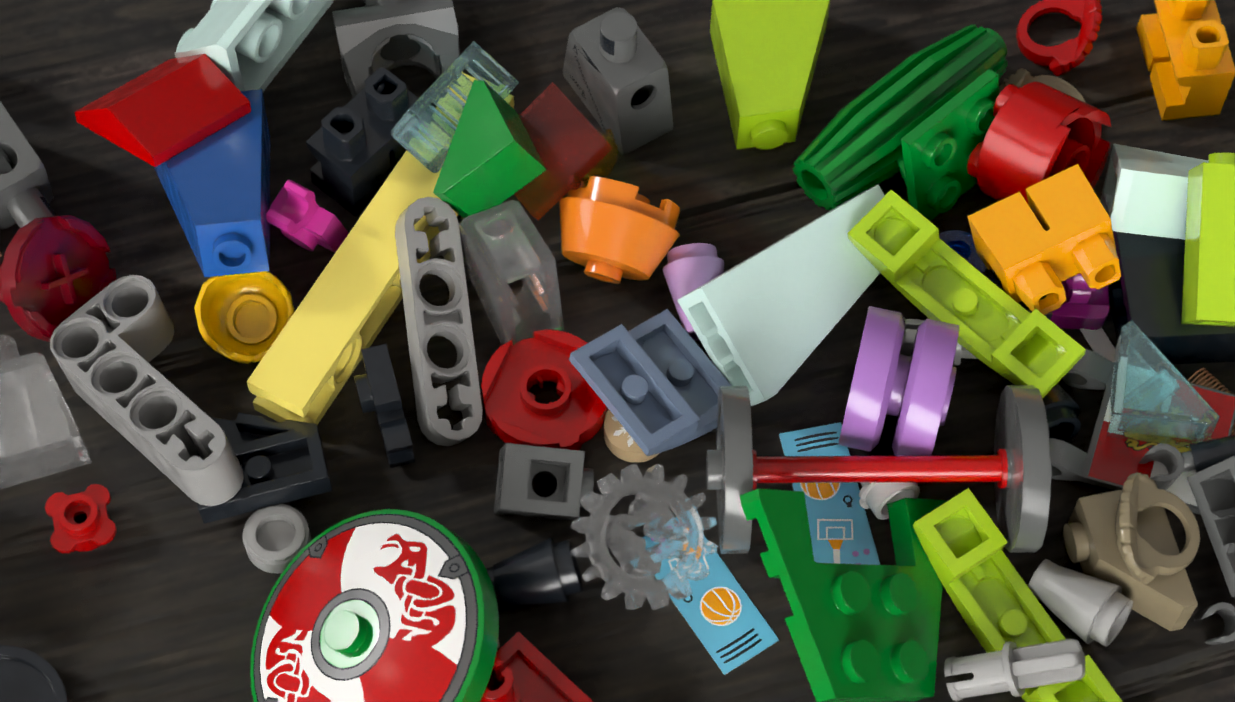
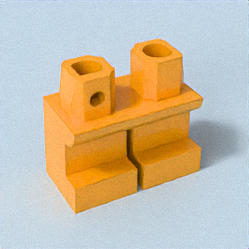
M1154 0L1157 14L1141 15L1136 30L1147 69L1151 71L1149 77L1161 120L1219 115L1235 77V66L1228 46L1227 33L1221 22L1215 0Z
M1078 164L1026 188L1029 205L1019 191L967 216L978 256L988 270L993 269L1000 279L1005 293L1017 303L1022 301L1032 312L1037 309L1043 315L1059 309L1067 300L1065 289L1061 282L1081 273L1090 288L1101 289L1119 280L1121 277L1111 218Z

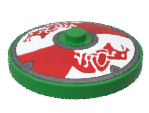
M397 509L373 510L344 519L329 527L309 542L291 560L273 586L263 606L257 623L251 652L250 679L253 701L480 702L493 670L499 636L497 600L486 567L478 554L458 534L419 513Z

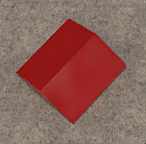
M206 54L167 60L75 111V117L79 124L153 167H157L252 111L250 101Z

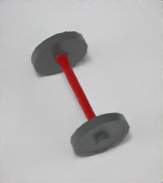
M1006 385L1002 391L996 414L994 455L757 456L752 444L751 405L747 386H720L716 450H707L706 483L707 490H716L717 522L721 554H748L751 543L752 519L747 521L741 506L740 495L756 490L757 483L994 482L998 527L1008 542L1005 548L1009 553L1037 552L1043 545L1047 530L1052 461L1045 405L1040 390L1033 385Z

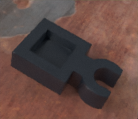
M382 344L361 349L365 374L354 376L362 412L364 414L375 411L390 468L414 463L413 445L387 345Z

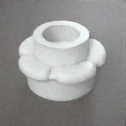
M916 482L861 483L863 487L859 492V504L864 509L870 508L877 519H888L887 504L904 498H917L920 493V487Z

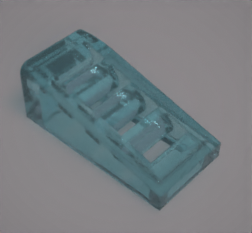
M475 41L406 111L391 130L392 137L433 173L441 170L457 127L432 105L435 104L458 125L465 103L448 87L450 86L465 101L467 100L473 82L462 72L466 69L477 80L485 81L503 99L520 83Z

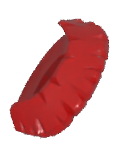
M1043 0L1034 4L1023 14L1017 26L1016 37L1021 53L1035 64L1049 66L1055 76L1067 74L1085 60L1093 48V43L1098 38L1097 32H1099L1102 22L1101 1ZM1052 12L1066 14L1081 24L1078 37L1069 39L1056 46H1043L1035 43L1029 37L1028 30L1036 18Z

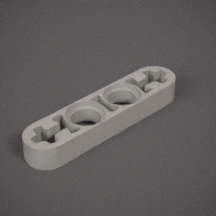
M425 197L417 199L400 214L395 225V239L417 420L422 433L428 440L437 445L452 446L469 438L478 430L482 422L483 409L459 222L456 213L449 204L439 198ZM423 216H426L428 225L438 227L439 233L430 240L431 259L418 263L417 259L423 257L429 251L426 233L415 231L414 225ZM441 255L444 257V259H438V258H436V257H439V256H441ZM423 275H437L445 281L449 289V300L446 305L435 306L428 303L422 297L419 284ZM442 336L453 343L457 351V361L454 367L448 369L440 368L430 360L427 353V343L431 337ZM458 378L460 384L448 390V398L451 410L461 411L463 420L453 425V430H451L449 420L439 419L437 415V410L447 404L446 385L433 388L432 383L442 384Z

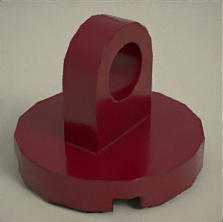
M71 215L35 218L17 231L6 248L4 260L0 266V302L7 306L13 321L29 336L50 342L53 331L65 319L110 283L117 280L116 269L109 268V261L105 253H110L111 251L105 238L89 222Z

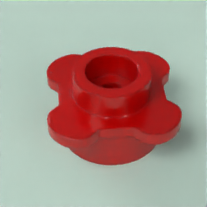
M92 484L84 492L71 495L57 492L48 498L45 504V511L48 516L53 518L55 531L50 537V542L56 551L64 554L73 551L87 552L101 545H106L114 539L117 527L108 514L107 505L111 501V495L106 487L100 484ZM85 514L87 518L83 523H76L75 518L77 515Z

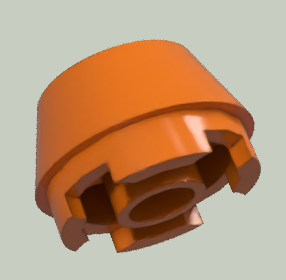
M590 176L588 184L585 186L584 181L573 177L567 197L559 200L562 255L584 266V274L597 280L620 284L621 278L648 280L680 236L678 231L675 230L680 207L669 199L661 200L659 208L650 205L648 198L638 194V186L625 182Z

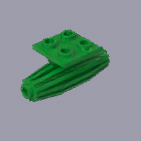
M971 24L909 56L842 108L794 162L793 172L797 177L796 181L803 188L806 196L809 199L811 198L820 208L824 207L825 210L830 211L868 189L893 178L900 172L907 186L909 205L925 218L931 221L938 214L950 210L960 196L978 183L977 178L968 174L967 163L973 149L980 142L984 141L986 133L995 118L993 108L996 98L1000 93L999 79L1006 72L1005 68L1008 66V60L1005 59L1007 47L1004 40L997 32L990 28H983L982 26L978 28L976 24Z

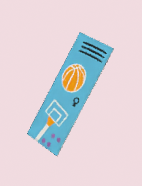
M841 422L780 433L779 437L784 456H850L848 447L838 445L842 429ZM792 483L794 491H804L813 557L816 563L880 565L866 511L859 504L860 490L858 483Z
M687 511L633 543L637 552L724 675L779 641Z

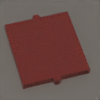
M553 82L521 114L517 112L547 169L514 194L538 221L571 189H579L581 179L613 149L608 141Z

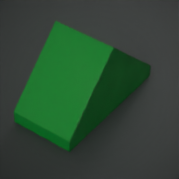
M473 81L433 191L436 196L449 204L466 221L474 222L480 220L547 170L517 111L485 81Z

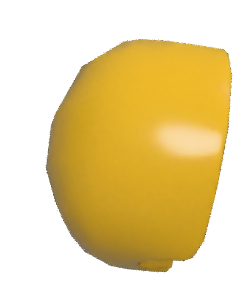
M268 271L210 277L202 284L194 307L198 328L204 341L219 354L243 364L260 362L295 312L291 293L281 280Z

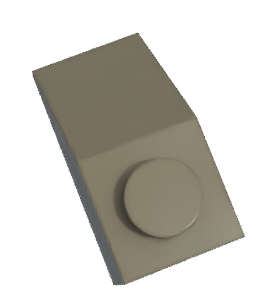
M1123 489L1079 498L1068 523L1063 528L1065 548L1070 560L1073 563L1080 562L1083 574L1122 586L1121 594L1133 600L1132 610L1169 631L1183 629L1198 606L1186 569L1184 568L1178 573L1169 576L1156 575L1154 580L1144 585L1132 576L1121 556L1122 554L1119 552L1116 542L1118 536L1115 532V521ZM1151 506L1143 511H1138L1137 532L1139 536L1146 539L1160 553L1166 555L1180 554L1164 507Z

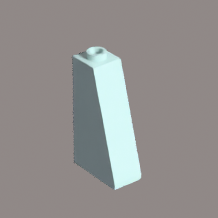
M1113 144L1100 201L1111 218L1112 230L1185 240L1188 171L1203 162L1208 163V160Z
M879 185L853 197L677 300L713 364L732 386H747L751 406L764 402L778 393L880 274L848 239L847 235L885 196Z

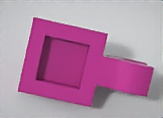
M292 180L286 181L266 214L267 222L282 230L281 233L285 237L312 252L317 244L336 253L349 234L334 214L318 206L313 191Z

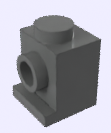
M505 443L499 453L494 514L569 521L577 519L580 507H590L593 494L594 470L592 468H584L585 451ZM536 474H547L553 479L555 488L551 496L541 497L533 491L532 479Z

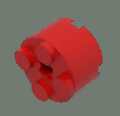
M1030 82L1021 88L1013 84L1004 87L996 98L993 108L995 118L986 133L984 141L980 142L973 149L967 163L968 174L977 178L982 192L1001 201L1020 191L1029 205L1026 188L1076 164L1079 165L1094 189L1109 155L1111 143L1101 138L1102 124L1111 127L1109 115L1103 110L1041 82Z

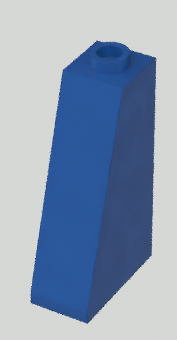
M262 89L241 91L250 101L252 112L159 166L154 167L204 277L270 270V223L266 220V214L270 209V134Z

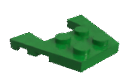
M756 489L740 495L741 506L747 521L757 518L769 549L760 553L768 577L780 578L793 615L784 619L816 702L917 701L934 697L943 585L917 537L913 524L947 502V500L904 498L887 504L896 560L895 566L816 563L813 557L804 491Z

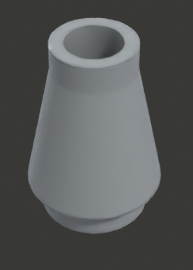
M1045 559L1038 566L1028 584L1035 597L1087 644L1095 640L1105 647L1109 646L1121 631L1133 606V600L1121 594L1122 586L1059 566L1048 559Z

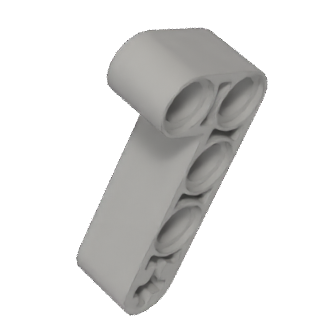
M129 275L121 277L110 283L53 331L50 339V350L74 391L189 498L200 505L214 506L223 504L233 498L240 490L244 479L243 469L221 427L149 364L153 358L171 343L174 335V324L151 280L143 276Z

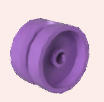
M869 306L838 445L868 452L872 451L879 444L887 414L897 417L891 445L895 456H931L939 425L944 426L953 391L957 368L952 366L959 335V325L926 319L917 329L910 357L900 354L906 324L902 313Z

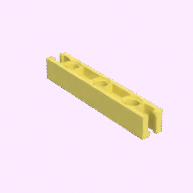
M463 72L459 73L246 381L249 391L256 395L253 401L256 411L277 422L293 420L318 425L361 361V349L369 348L403 298L395 239L396 222L400 214L417 199L425 197L439 198L433 191L473 81L478 79ZM489 85L508 104L514 107V96ZM423 216L414 225L415 231L426 233L429 251L423 257L417 259L418 263H422L430 258V240L439 233L438 227L428 225L426 216Z

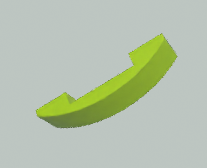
M890 190L847 233L848 239L867 260L924 315L932 320L959 325L957 342L1011 383L1035 386L1040 390L1042 399L1086 354L1085 348L1040 311L1035 309L1032 313L1028 312L939 238V229L894 191Z
M969 488L915 521L913 528L933 569L959 613L986 652L1000 651L1006 642H1014L1017 647L1066 640L1002 551L1008 543ZM1089 654L1085 656L1086 669L1085 676L1082 679L1026 688L1024 695L1021 696L1025 702H1123Z

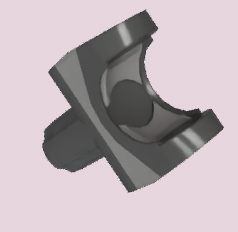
M363 0L364 6L332 12L344 77L352 98L365 88V80L379 67L386 68L388 71L402 65H415L424 68L435 76L439 86L443 85L445 94L461 72L459 32L452 0Z

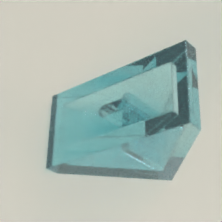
M1132 320L1121 328L1114 353L1106 437L1189 447V444L1210 440L1220 416Z

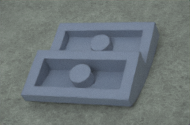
M668 309L629 331L621 324L573 351L569 357V361L646 456L673 449L717 428L720 386H732Z

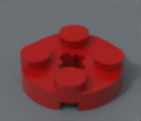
M545 329L534 331L533 338L522 339L514 345L512 339L500 346L488 361L481 384L486 422L490 430L497 434L505 443L580 450L582 444L590 440L602 427L608 411L607 406L569 361L570 354L586 345L587 342L564 331ZM543 381H552L557 384V394L561 398L555 402H549V404H542L536 402V396L530 393L529 390L536 383L540 388H543Z

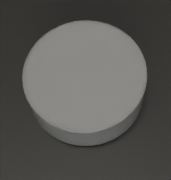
M285 504L258 509L249 517L243 529V543L250 561L257 568L268 573H282L291 560L311 542V534L304 516L297 509Z

